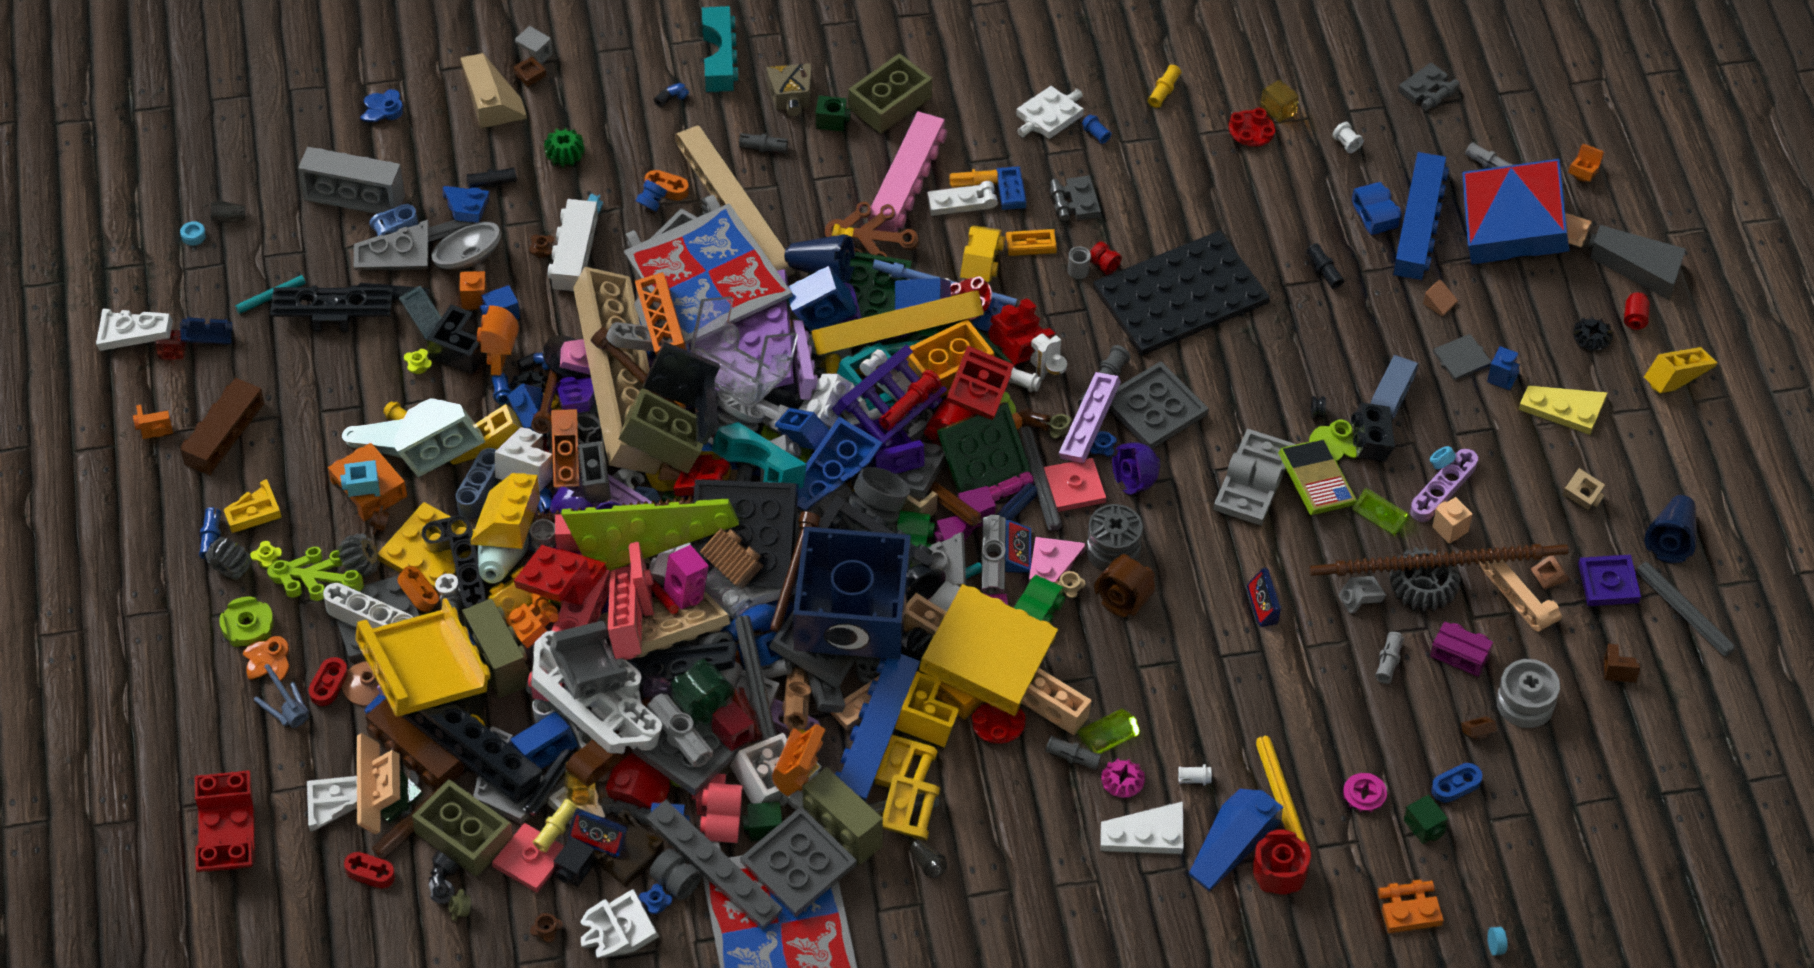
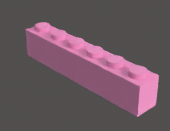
M917 112L871 206L872 213L868 217V221L878 215L881 207L885 204L892 205L896 215L892 220L885 221L875 230L897 233L899 228L904 227L906 213L911 211L914 205V196L920 193L923 178L929 175L931 161L936 160L938 156L939 144L944 143L947 130L944 129L943 118ZM891 209L884 211L885 216H889L892 213Z

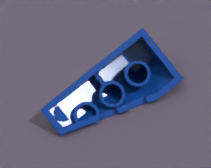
M838 417L806 463L804 486L798 489L797 508L807 511L861 471V469L869 465L883 445V442L843 418Z
M1239 789L1221 806L1193 863L1189 876L1210 892L1256 848L1258 842L1265 838L1266 834L1281 824L1283 806L1263 790Z

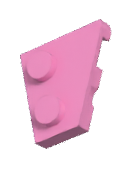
M1036 537L1029 582L1035 574L1054 583L1060 581V576L1071 569L1074 560L1079 554L1082 555L1084 553L1085 543Z

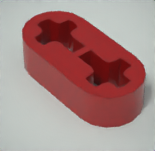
M361 852L351 853L345 858L346 875L352 880L382 889L391 886L395 880L393 865L386 860ZM362 864V867L358 866L356 870L352 868V865ZM383 871H387V875H382L381 878H378L377 873L382 874Z

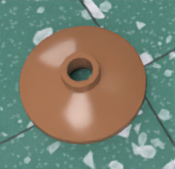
M367 661L352 666L348 670L347 678L342 685L345 697L351 703L362 707H367L380 694L377 689L379 684Z

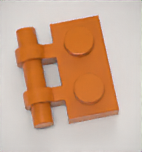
M533 593L531 595L532 604L528 607L524 603L520 607L515 608L505 621L509 626H512L515 634L527 649L547 632L545 628L547 624L556 622L559 619L558 610L550 603L549 599Z
M1421 879L1412 880L1411 884L1404 885L1391 883L1388 884V887L1378 888L1379 899L1390 898L1391 902L1382 905V913L1388 933L1442 926L1443 917L1437 896L1426 898L1424 894L1434 891L1432 880L1422 882ZM1414 894V900L1401 901L1400 896Z

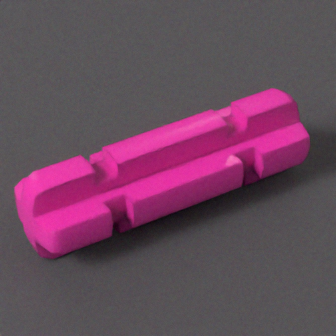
M1026 471L1019 474V478L1015 476L998 483V487L996 485L989 487V491L995 502L1001 499L1000 496L1004 498L1020 491L1021 487L1028 483L1034 484V479L1031 473Z

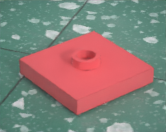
M1093 458L1086 459L1084 463L1073 461L1044 467L1058 512L1106 503V495Z
M639 542L630 543L629 553L632 580L640 606L645 617L654 615L651 570H647Z
M524 823L492 861V865L495 869L538 893L555 872L553 861L564 845L554 841L546 853L540 851L532 843L540 834V831Z

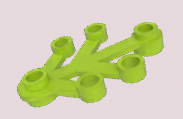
M310 547L306 550V556L291 562L278 560L267 569L269 578L274 583L283 584L287 596L291 598L298 597L302 593L300 582L292 580V577L301 578L309 590L310 598L314 601L324 599L323 591L325 588L322 584H317L316 581L340 583L358 592L364 588L362 575L356 570H349L344 574L324 572L333 567L343 566L342 560L338 556L340 554L339 550L331 552L329 555L330 559L320 562L323 559L321 549L319 547ZM310 563L315 564V565H312V566L307 567V568H305V569H302V568H301V567H303V566H305V565H308V564H310Z

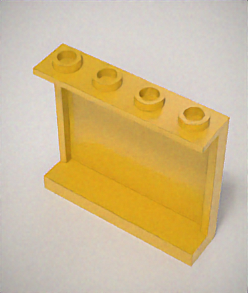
M962 584L921 659L919 671L1015 716L1050 645L1054 643L1058 629L1047 621H1040L1029 616L1027 612L1021 609H1015L1006 605L998 598H991L981 593L975 587H968Z
M447 598L443 599L442 610L384 626L371 628L367 619L357 622L355 640L396 717L487 691L488 680H490L489 668L486 664L483 665L477 646L472 645L467 628L461 625L456 608L451 607Z

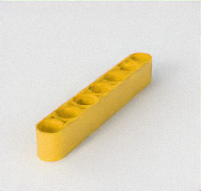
M976 290L811 331L816 354L822 355L984 315L979 291Z

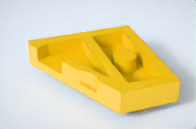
M267 479L260 482L261 488L253 494L247 492L237 502L223 509L232 533L282 518Z

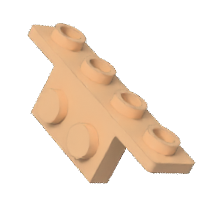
M361 733L357 735V824L373 834H378L381 831L380 810L400 800V756L393 750L380 756L379 742Z

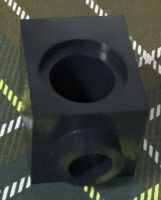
M571 837L553 861L556 877L565 884L571 883L579 887L596 864L595 849Z

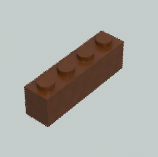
M235 378L230 385H227L219 400L211 405L206 417L198 422L195 431L189 439L182 443L180 450L184 465L211 475L265 404L262 389L238 378Z
M387 699L383 700L365 715L368 734L374 740L379 739L384 743L388 752L391 750L397 752L404 765L410 771L415 770L419 773L427 786H434L438 789L447 780L454 782L465 773L464 765L461 761L404 717H396Z

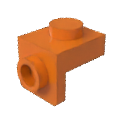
M1583 144L1580 147L1577 158L1570 164L1568 173L1574 175V178L1577 180L1591 181L1598 173L1604 151Z
M136 405L137 415H133L136 430H141L143 439L173 434L169 411L144 415L142 405Z

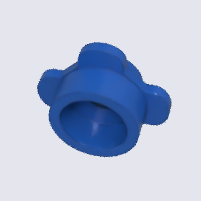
M1105 431L1098 432L1090 452L1092 454L1099 453L1105 454V456H1112L1114 454L1113 445L1117 441L1116 437Z
M654 884L649 891L642 892L639 895L641 903L645 904V908L651 914L661 913L665 910L666 906L672 903V897L665 894L660 884Z

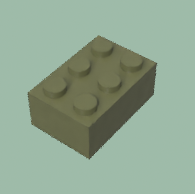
M899 53L848 89V108H851L853 113L882 134L932 98V78Z
M643 388L631 405L618 438L627 445L635 447L651 457L657 458L687 474L703 447V444L699 443L696 439L695 414Z
M491 598L462 610L465 627L468 628L477 645L483 665L486 664L489 668V682L498 699L526 688V676L530 674L525 663L528 658L523 646H517L515 642L517 637L512 626L507 627L505 624L506 617L501 606L496 607Z
M826 767L802 786L803 808L857 860L858 866L883 847V818L831 770Z
M448 780L412 815L414 830L418 836L476 877L497 857L512 838L511 823L451 780Z

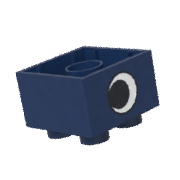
M804 527L793 611L794 651L901 659L910 575L911 535Z

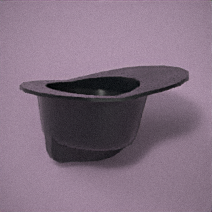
M923 564L910 568L907 603L915 593L925 599L931 598L945 582V572L941 569H931Z

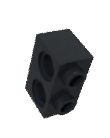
M1361 402L1356 412L1352 413L1350 421L1351 426L1354 427L1353 446L1356 447L1357 457L1386 462L1395 448L1390 407Z

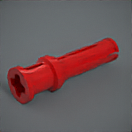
M925 370L917 382H913L908 386V392L879 418L880 425L890 431L918 403H924L933 390H938L942 386L939 376L932 370Z

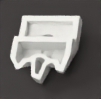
M633 889L610 903L605 899L588 909L580 922L582 925L592 928L581 937V947L599 946L596 950L597 958L636 951L659 937Z

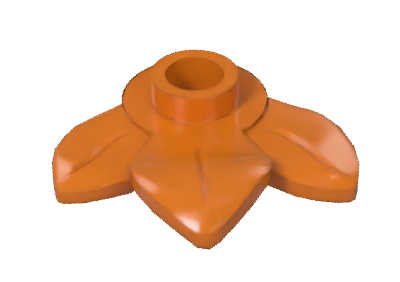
M273 636L266 641H256L247 646L243 655L250 660L246 667L249 680L266 675L268 673L265 669L266 664L270 665L280 681L284 679L289 670V662L286 658L289 652V645L284 638ZM279 645L276 651H271L274 646Z

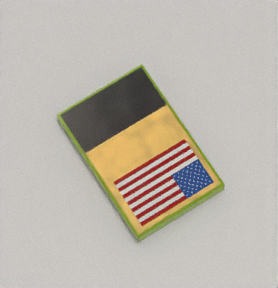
M1324 439L1283 447L1279 450L1278 454L1310 515L1354 506L1357 500Z

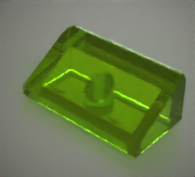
M1366 487L1352 508L1393 535H1396L1411 517L1409 513Z
M1121 708L1079 729L1078 734L1090 751L1101 754L1137 736L1139 728L1136 717Z

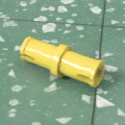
M565 799L554 815L547 818L545 827L532 842L533 845L546 853L558 835H563L566 831L565 826L575 812L578 811V807L570 800Z

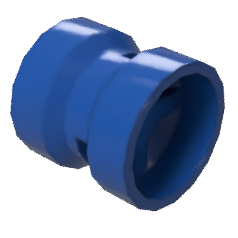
M646 179L643 185L644 190L641 194H638L635 201L657 212L660 206L659 201L662 197H665L668 190Z

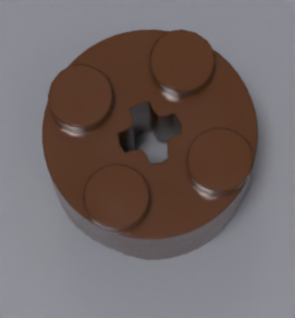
M1121 554L1097 578L1094 583V591L1096 596L1100 594L1103 599L1101 604L1109 612L1120 617H1126L1128 614L1134 616L1155 591L1153 580L1155 573L1151 568L1144 567L1139 562L1131 559L1130 556Z

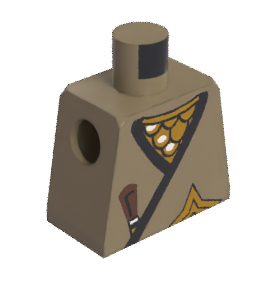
M811 63L766 67L767 87L777 110H787L788 115L797 116L801 113V108L809 107Z

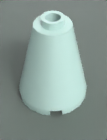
M527 534L522 549L477 545L480 577L489 583L500 582L525 556L529 546V535Z

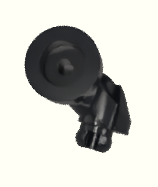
M437 851L432 858L433 868L430 872L432 877H428L430 881L428 885L431 892L430 898L438 904H445L450 901L451 896L455 895V886H452V883L446 880V876L454 875L460 865L440 851Z

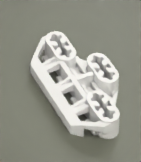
M547 631L535 641L531 686L608 753L624 754L625 746H630L633 750L637 747L640 750H652L657 746L662 723L657 716L641 703L639 686L642 677L641 673L625 659H615L619 668L626 667L628 672L624 687L616 691L598 693L589 698L573 699L550 651L552 636L556 631ZM563 682L565 684L564 688L559 684ZM589 705L593 708L591 711L587 709ZM616 729L620 731L618 735L614 732Z

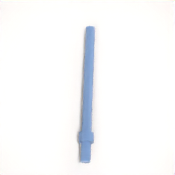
M875 259L872 269L889 273L891 277L898 279L901 277L910 280L940 278L904 268L903 264L895 262L893 265ZM992 292V298L1003 302L1002 305H1013L1015 307L1017 299Z

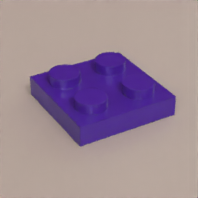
M1631 555L1579 558L1578 565L1588 606L1640 602L1641 595Z

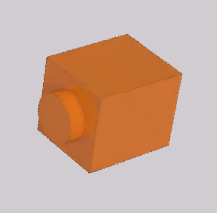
M485 271L460 272L462 309H480V306L483 305L482 294L487 293Z

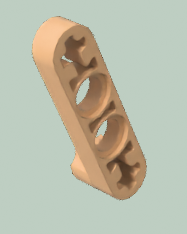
M1494 560L1492 564L1486 561L1484 565L1479 562L1484 573L1535 631L1539 632L1562 619L1559 606L1550 600L1540 603L1503 560L1500 563Z

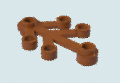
M860 202L856 207V211L844 220H831L825 227L826 237L832 235L834 224H839L841 228L846 229L852 227L862 217H869L872 213L869 203ZM890 204L883 205L880 213L861 228H854L852 238L861 241L870 254L887 257V255L880 251L872 240L900 243L905 250H914L919 244L917 233L911 229L903 230L901 233L875 230L885 221L892 220L895 217L896 211ZM863 206L868 207V211L866 213L860 212V209ZM891 209L892 213L889 216H885L884 211ZM906 235L912 236V240L910 242L904 241V237ZM855 248V252L863 253L860 249Z

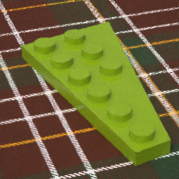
M729 499L696 501L695 504L669 502V505L655 506V503L613 506L612 509L596 510V507H588L584 511L562 509L561 512L582 555L606 563L607 570L609 571L631 564L630 543L639 542L645 559L715 534L720 528L726 530L739 525V519Z

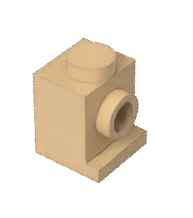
M1579 468L1565 487L1562 496L1570 498L1589 511L1592 505L1597 508L1605 495L1601 492L1605 484ZM1582 490L1588 491L1589 496H1588V497L1585 496V495L1582 494L1580 491H1582Z

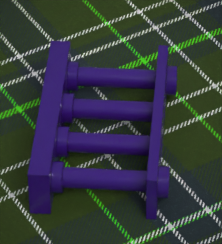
M907 344L840 398L831 408L837 416L845 410L848 413L851 412L874 438L883 442V445L880 447L881 450L887 449L894 442L892 437L928 407L931 410L936 408L943 401L941 396L947 390L943 386L935 394L931 392L923 404L919 407L915 406L909 412L910 415L904 420H900L886 435L862 410L858 401L861 397L865 400L868 398L882 415L890 409L875 392L877 389L874 386L878 383L881 386L885 385L897 400L906 394L892 379V371H901L910 383L917 382L920 379L908 365L909 361L907 358L913 351Z

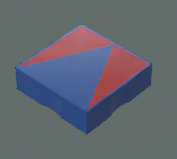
M1560 159L1462 172L1467 239L1472 264L1507 260L1517 256H1538L1570 251Z

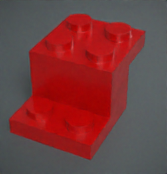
M967 346L945 401L993 420L1011 377L1014 364Z
M541 545L514 579V583L518 589L558 602L563 600L580 606L605 574L607 567L604 562L564 549L557 550Z

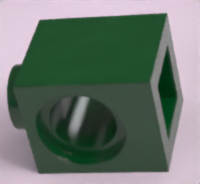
M818 96L816 129L844 132L845 123L850 122L851 108H847V98Z

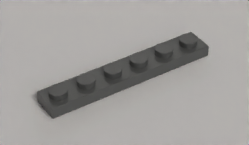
M667 800L663 801L646 817V822L697 868L761 930H764L782 913L783 908Z

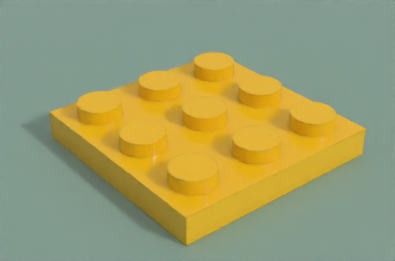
M423 502L378 552V560L399 573L407 566L419 569L437 594L441 595L435 587L437 578L443 574L457 576L452 550L430 551L423 540L422 529L431 521L451 516ZM460 527L455 531V534H462L467 528ZM434 533L430 536L429 540H437L441 534ZM464 551L461 553L460 558H467L472 552Z

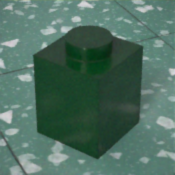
M1428 794L1406 806L1403 821L1419 841L1425 844L1430 840L1436 841L1444 835L1448 818Z
M780 801L747 804L748 815H742L744 831H749L750 842L762 840L782 823Z

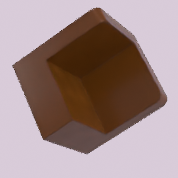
M1608 644L1604 656V680L1636 683L1640 672V664L1637 663L1636 658L1620 657L1619 644Z

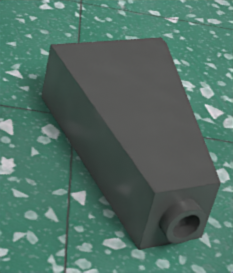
M1603 225L1599 226L1597 234L1592 233L1588 247L1592 248L1591 259L1670 300L1683 261L1685 248Z

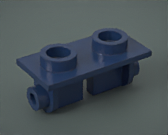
M187 317L181 320L180 338L182 342L231 344L233 323L228 322V319H210L209 324H205V318Z

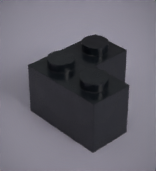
M450 304L426 339L430 359L472 375L475 373L485 358V353L481 352V342H477V336L473 335L475 332L473 312Z

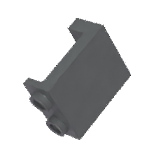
M604 621L553 633L550 651L573 699L589 698L598 693L616 691L625 685L628 672L626 667L619 668L605 639L607 627Z

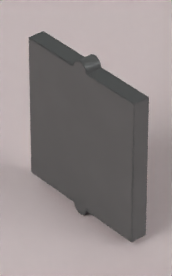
M1471 334L1433 349V353L1441 362V367L1447 370L1454 381L1491 366V360L1484 353L1483 347L1478 345Z

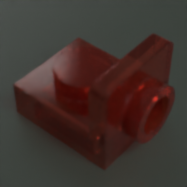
M171 330L169 339L156 340L159 359H184L186 342L181 341L180 330Z

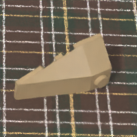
M483 53L460 58L480 128L527 119L522 99Z

